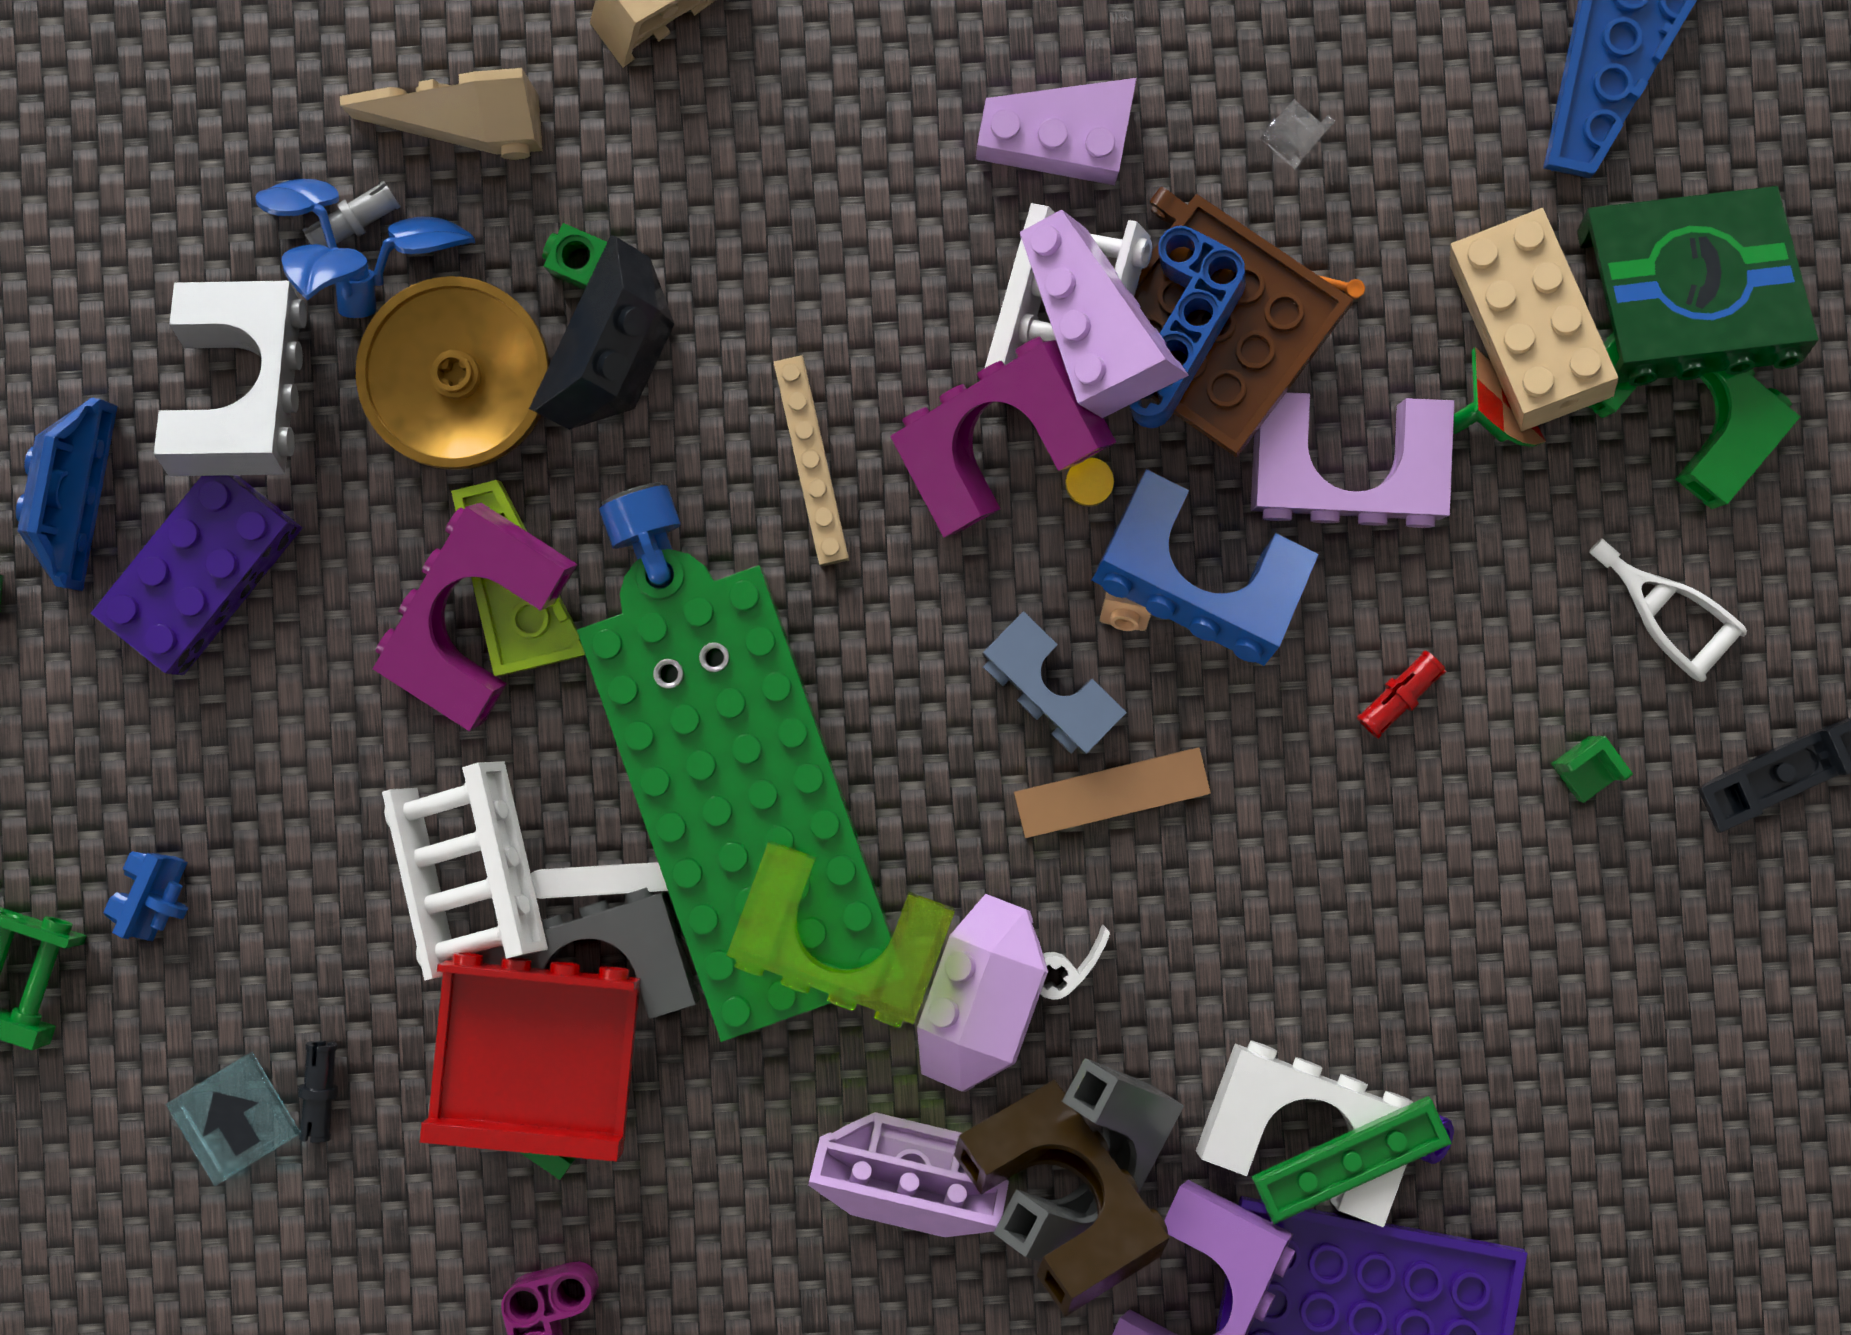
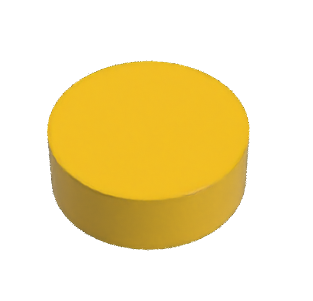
M1090 457L1069 469L1065 482L1066 490L1070 498L1079 505L1088 507L1099 505L1112 492L1114 486L1113 473L1105 462Z

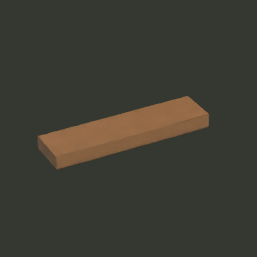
M1200 747L1014 791L1024 838L1211 794Z

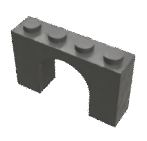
M646 887L626 893L624 895L627 903L611 908L608 907L607 900L596 902L579 908L580 918L564 923L561 914L542 919L548 950L516 957L532 960L531 968L550 969L551 962L568 943L580 939L602 940L622 951L630 961L636 978H641L640 991L649 1019L696 1005L700 1000L667 891L655 894L654 892H649ZM503 946L476 952L483 955L482 963L501 965L502 958L506 957Z
M1087 1058L1083 1060L1062 1101L1095 1124L1103 1127L1104 1139L1110 1150L1109 1155L1120 1170L1125 1169L1132 1175L1138 1187V1194L1184 1107L1183 1104L1151 1084ZM1085 1182L1071 1194L1054 1200L1038 1197L1016 1189L994 1234L1024 1257L1042 1262L1045 1255L1078 1236L1094 1224L1097 1220V1206L1094 1196Z

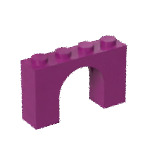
M1037 337L1024 343L1015 350L1018 358L1006 365L1001 360L982 369L976 374L979 382L969 388L961 384L939 396L942 403L940 406L930 412L927 407H924L902 419L905 427L890 436L943 538L964 531L1001 509L977 465L973 452L975 425L983 411L992 403L1003 402L1021 410L1031 420L1058 471L1076 466L1116 443L1104 418L1099 417L1077 403L1056 340L1043 342L1041 337Z
M483 503L466 506L465 509L461 507L453 514L445 529V532L450 534L441 550L439 548L435 549L426 560L422 568V572L426 574V577L419 589H412L403 600L399 608V613L403 617L396 629H389L378 643L376 653L380 656L373 667V670L468 731L485 722L507 683L462 655L451 642L446 630L444 617L450 593L464 578L482 577L500 584L541 611L555 604L578 565Z

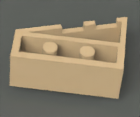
M595 0L590 24L622 68L635 60L632 51L652 35L655 36L658 42L670 34V30L666 26L668 23L689 10L695 16L715 0Z

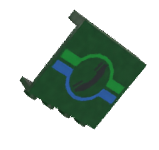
M1778 186L1587 208L1577 230L1580 249L1594 247L1619 355V360L1614 367L1619 377L1617 383L1629 382L1632 386H1642L1660 378L1677 377L1679 380H1692L1703 376L1705 373L1720 371L1736 375L1748 372L1754 367L1771 365L1776 369H1787L1802 363L1819 340Z

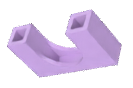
M1286 393L1254 435L1251 511L1263 512L1264 520L1290 521L1292 520V513L1311 514L1310 521L1315 523H1339L1340 516H1358V524L1387 525V518L1406 519L1407 527L1432 528L1435 527V520H1441L1450 515L1454 400L1406 398L1397 405L1395 455L1392 468L1388 476L1378 487L1367 491L1353 492L1337 488L1324 480L1313 466L1308 450L1310 394Z

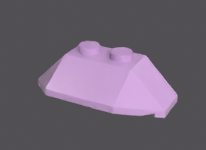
M985 894L950 934L917 1025L922 1075L961 1092H966L975 1087V1085L1016 1063L1048 973L1029 910Z
M874 1112L819 1138L808 1186L850 1215L941 1237H953L994 1232L1003 1216L1009 1181L1005 1180L981 1195L954 1156L958 1136L962 1133Z

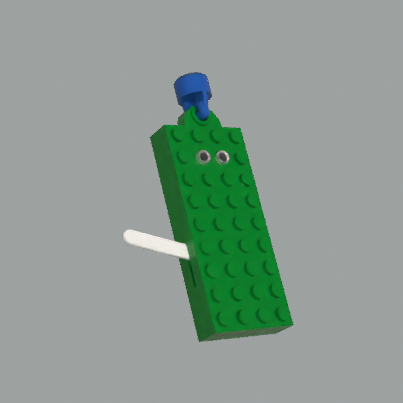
M661 482L641 485L607 498L602 502L603 506L599 508L612 548L618 549L633 546L637 561L624 576L620 591L622 614L577 629L658 862L536 870L531 873L536 898L624 894L646 887L649 892L668 891L721 1042L905 977L902 960L763 568L758 565L714 581L705 565L688 553L673 550L667 533L680 527L681 523L668 486L662 485Z

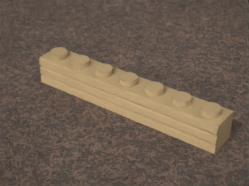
M803 355L774 361L819 565L822 567L849 561Z

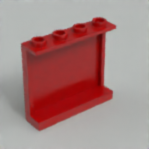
M453 953V960L439 963L437 965V972H443L429 1115L421 1123L419 1143L617 1162L624 1151L641 978L628 977L629 969L620 967H599V974L580 972V964L569 962H551L550 969L531 968L532 960L516 957L508 959L503 957L501 965L482 963L483 955L475 953Z

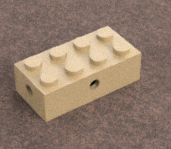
M1543 208L1450 244L1451 270L1521 432L1614 397L1619 377Z

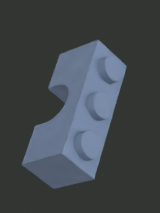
M1023 611L982 653L988 660L983 668L1001 686L1010 681L1022 693L1017 701L1036 720L1042 715L1047 717L1057 727L1051 735L1068 752L1072 754L1078 748L1083 754H1087L1127 712L1093 679L1088 680L1079 691L1071 696H1060L1052 693L1043 683L1041 667L1045 658L1058 644Z

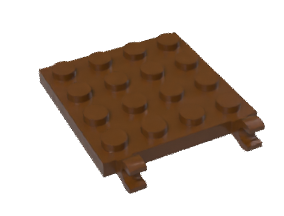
M1160 187L1149 201L1153 205L1151 209L1153 214L1167 223H1172L1173 225L1170 228L1186 226L1236 251L1244 261L1246 283L1244 292L1173 412L1237 458L1353 305V299L1198 194H1195L1187 205L1173 193ZM1157 245L1152 251L1148 266L1141 270L1134 297L1151 325L1160 333L1186 288L1171 281L1164 275L1161 269ZM1178 247L1169 254V258L1176 262H1184L1190 259L1194 252L1186 247ZM1219 269L1212 274L1211 280L1218 284H1227L1233 281L1236 274L1229 269ZM1195 310L1187 316L1186 321L1194 326H1203L1211 320L1212 315L1205 310ZM1171 351L1174 358L1181 365L1187 361L1188 357L1183 352ZM1156 391L1151 398L1159 403L1158 393Z

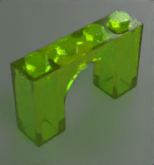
M773 841L768 842L726 956L737 959L735 967L747 973L762 976L764 970L783 976L781 984L793 990L809 993L810 988L813 987L829 993L827 1001L839 1007L854 1011L857 1004L876 1010L874 1018L888 1025L901 1028L903 1021L914 1024L955 909L908 891L892 938L878 958L867 965L854 969H838L827 966L808 952L801 941L797 926L800 902L817 857Z

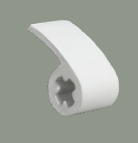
M1103 924L1092 949L1078 969L1060 953L1046 952L1043 954L1046 966L1050 964L1054 969L1061 966L1065 968V971L1061 973L1064 981L1060 985L1056 986L1053 982L1043 985L1040 993L1043 997L1052 1000L1061 999L1069 995L1085 979L1099 959L1110 935V932Z

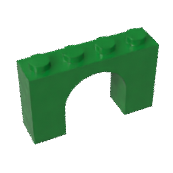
M1612 333L1603 344L1615 367L1619 360L1614 333ZM1753 369L1736 375L1720 371L1705 373L1699 377L1707 385L1713 396L1716 411L1715 423L1707 441L1675 480L1710 509L1727 505L1801 417L1790 408L1792 403L1787 396L1774 388L1767 389L1755 379ZM1629 382L1617 383L1614 397L1588 407L1601 418H1604L1616 412L1637 386H1632Z

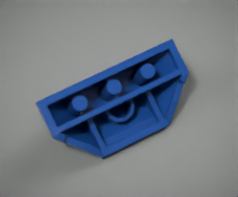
M88 399L36 435L34 445L28 450L25 457L24 467L28 477L25 493L19 497L16 505V519L19 522L17 531L56 587L83 591L118 407L102 399Z

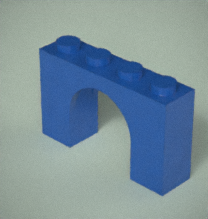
M1146 469L1125 508L1091 581L1101 585L1107 593L1115 597L1127 598L1146 607V610L1157 618L1170 619L1188 628L1194 636L1202 640L1214 641L1232 650L1237 657L1244 661L1257 662L1265 666L1280 647L1319 554L1275 533L1260 554L1246 587L1235 592L1223 594L1197 588L1178 572L1169 552V535L1189 490Z

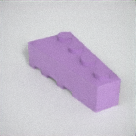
M1060 210L1020 232L1079 405L1104 418L1189 376L1181 363L1174 358L1167 348L1165 340L1158 330L1151 325L1133 294L1126 289L1117 276L1118 273L1083 225L1063 210Z

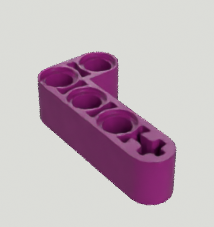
M579 1261L527 1273L518 1277L505 1293L501 1302L502 1316L507 1335H563L560 1319L582 1313L589 1306L597 1292L599 1284L595 1270L589 1264ZM566 1279L578 1280L583 1284L585 1296L581 1298L568 1296L563 1289V1281ZM519 1291L531 1292L538 1301V1308L535 1310L523 1309L516 1300V1293Z

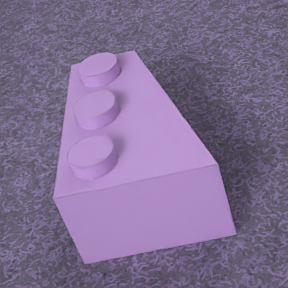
M1136 78L986 98L977 143L976 160L1115 185L1121 164Z

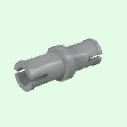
M384 180L349 203L345 199L337 203L339 209L328 215L336 244L353 234H356L358 237L366 233L364 229L366 226L391 211L400 208L399 203ZM320 220L302 229L310 244L328 247Z

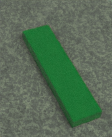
M1427 1096L1255 1174L1251 1178L1272 1223L1276 1224L1452 1143L1432 1099Z

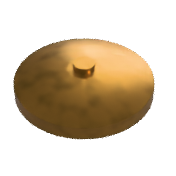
M437 277L413 284L389 299L374 315L365 330L358 349L356 385L359 400L370 424L382 439L396 451L416 462L434 468L450 470L470 469L494 462L507 455L520 445L534 429L541 415L530 410L529 407L550 365L547 346L538 326L527 311L510 295L491 284L473 278Z

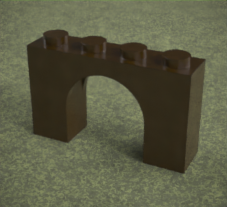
M1053 1080L960 1134L954 1156L981 1195L1018 1172L1031 1166L1043 1164L1056 1165L1072 1171L1090 1188L1097 1206V1220L1087 1230L1045 1255L1037 1273L1038 1278L1066 1317L1161 1257L1170 1237L1168 1236L1166 1223L1155 1209H1149L1138 1195V1187L1132 1175L1125 1169L1120 1170L1109 1155L1110 1150L1104 1137L1097 1130L1092 1131L1080 1113L1062 1102L1067 1091L1063 1092L1057 1082Z

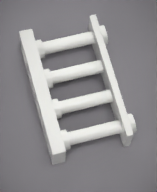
M1031 203L1024 229L1055 212L1049 206ZM1128 220L1123 239L1090 235L1106 257L1117 258L1115 271L1118 273L1117 276L1126 289L1134 296L1141 270L1146 268L1150 262L1152 242L1150 240L1151 236L1137 221ZM1022 238L985 368L1001 360L1004 365L1018 358L1015 350L1034 338L1041 337L1045 342L1056 340L1051 323L1038 320L1037 314L1042 297Z
M505 761L478 762L462 767L465 785L423 798H419L417 788L389 789L382 792L385 803V819L390 827L417 945L416 957L422 968L424 980L443 977V972H437V965L446 960H453V953H476L503 946L506 959L548 950ZM471 804L476 831L430 845L424 817ZM481 851L487 873L486 880L441 892L435 864ZM492 898L498 926L452 939L445 911Z

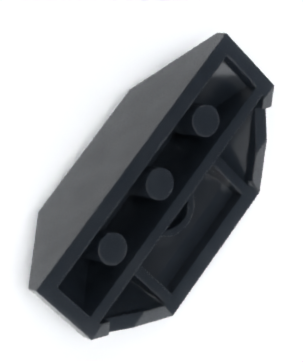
M610 235L529 407L530 410L570 430L635 409L675 324L649 256L618 237Z

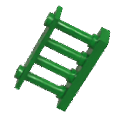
M0 907V975L15 932L41 940L19 1008H13L12 1011L0 1008L1 1041L29 1050H35L51 1043L56 1026L41 1021L42 1015L38 1012L60 947L67 949L84 945L87 935L72 931L73 924L71 922L45 916L43 921Z

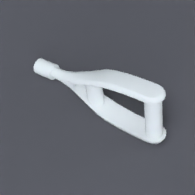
M1603 538L1590 549V554L1606 568L1612 567L1623 580L1642 618L1644 626L1654 641L1693 679L1699 682L1705 681L1707 679L1706 673L1737 638L1746 635L1747 630L1740 621L1701 592L1670 579L1641 571L1627 564L1619 558L1620 553ZM1643 583L1655 585L1644 598L1642 593ZM1675 592L1696 602L1724 624L1692 661L1674 646L1654 619V616Z

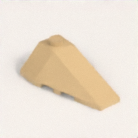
M522 68L459 74V84L456 85L439 84L434 79L419 81L416 92L407 93L401 88L387 87L340 96V106L352 119L492 154H501L502 158L509 160L525 159L530 157V152L543 151L539 95Z

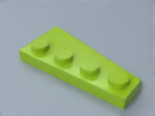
M493 480L451 491L456 511L461 507L465 509L466 506L483 503L527 532L501 481ZM471 577L495 677L586 656L577 628L560 595L554 605L540 611L492 580L482 577Z

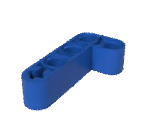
M1174 226L1166 230L1158 243V251L1164 275L1171 281L1186 288L1162 328L1160 335L1167 343L1166 346L1170 352L1180 351L1187 355V361L1182 366L1189 376L1158 390L1159 405L1150 403L1147 408H1143L1141 399L1129 405L1134 421L1146 428H1157L1165 424L1172 416L1240 300L1246 286L1245 267L1242 257L1233 249L1186 226ZM1178 247H1186L1194 252L1191 258L1184 262H1176L1169 258V254ZM1219 269H1229L1236 274L1233 281L1227 284H1218L1211 280L1212 274ZM1195 310H1205L1212 315L1211 320L1203 326H1194L1186 321L1187 316ZM1152 393V394H1150V395H1148V396H1146V397H1144V398H1145V399H1150V398L1154 395V393Z

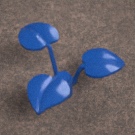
M295 179L259 191L255 196L257 206L269 214L297 216L313 211L319 217L328 247L311 244L286 251L282 256L283 270L290 283L306 300H309L325 287L335 284L338 313L349 318H363L376 312L375 286L384 284L383 272L391 250L396 249L404 254H422L469 243L475 244V238L472 234L450 221L427 216L404 219L388 227V235L391 238L383 241L375 270L371 271L368 269L366 257L361 252L354 249L337 247L327 211L323 207L339 201V193L334 186L316 179Z

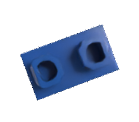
M134 851L129 853L123 866L124 875L135 880L129 894L116 892L111 896L103 912L107 918L116 924L112 933L123 939L135 937L153 941L157 931L164 930L170 916L184 919L188 907L178 902L177 899L183 887L179 884V881L188 862L175 856Z

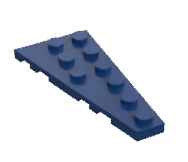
M1578 0L1543 169L1585 178H1591L1596 173L1622 129L1623 123L1632 107L1640 98L1649 83L1648 80L1663 59L1697 0Z

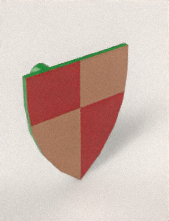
M1476 347L1473 348L1474 401L1454 413L1453 434H1458L1478 422L1500 442L1508 439L1518 445L1534 447L1546 442L1538 426L1521 432L1491 361Z

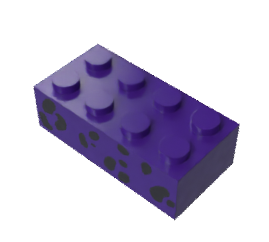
M201 476L90 614L165 674L185 675L303 527L239 476Z

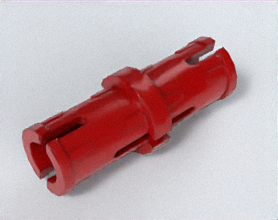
M1424 650L1414 663L1397 679L1390 678L1384 684L1386 690L1357 716L1358 721L1368 732L1379 739L1389 726L1406 710L1413 711L1419 705L1417 699L1447 672L1445 667L1431 653Z

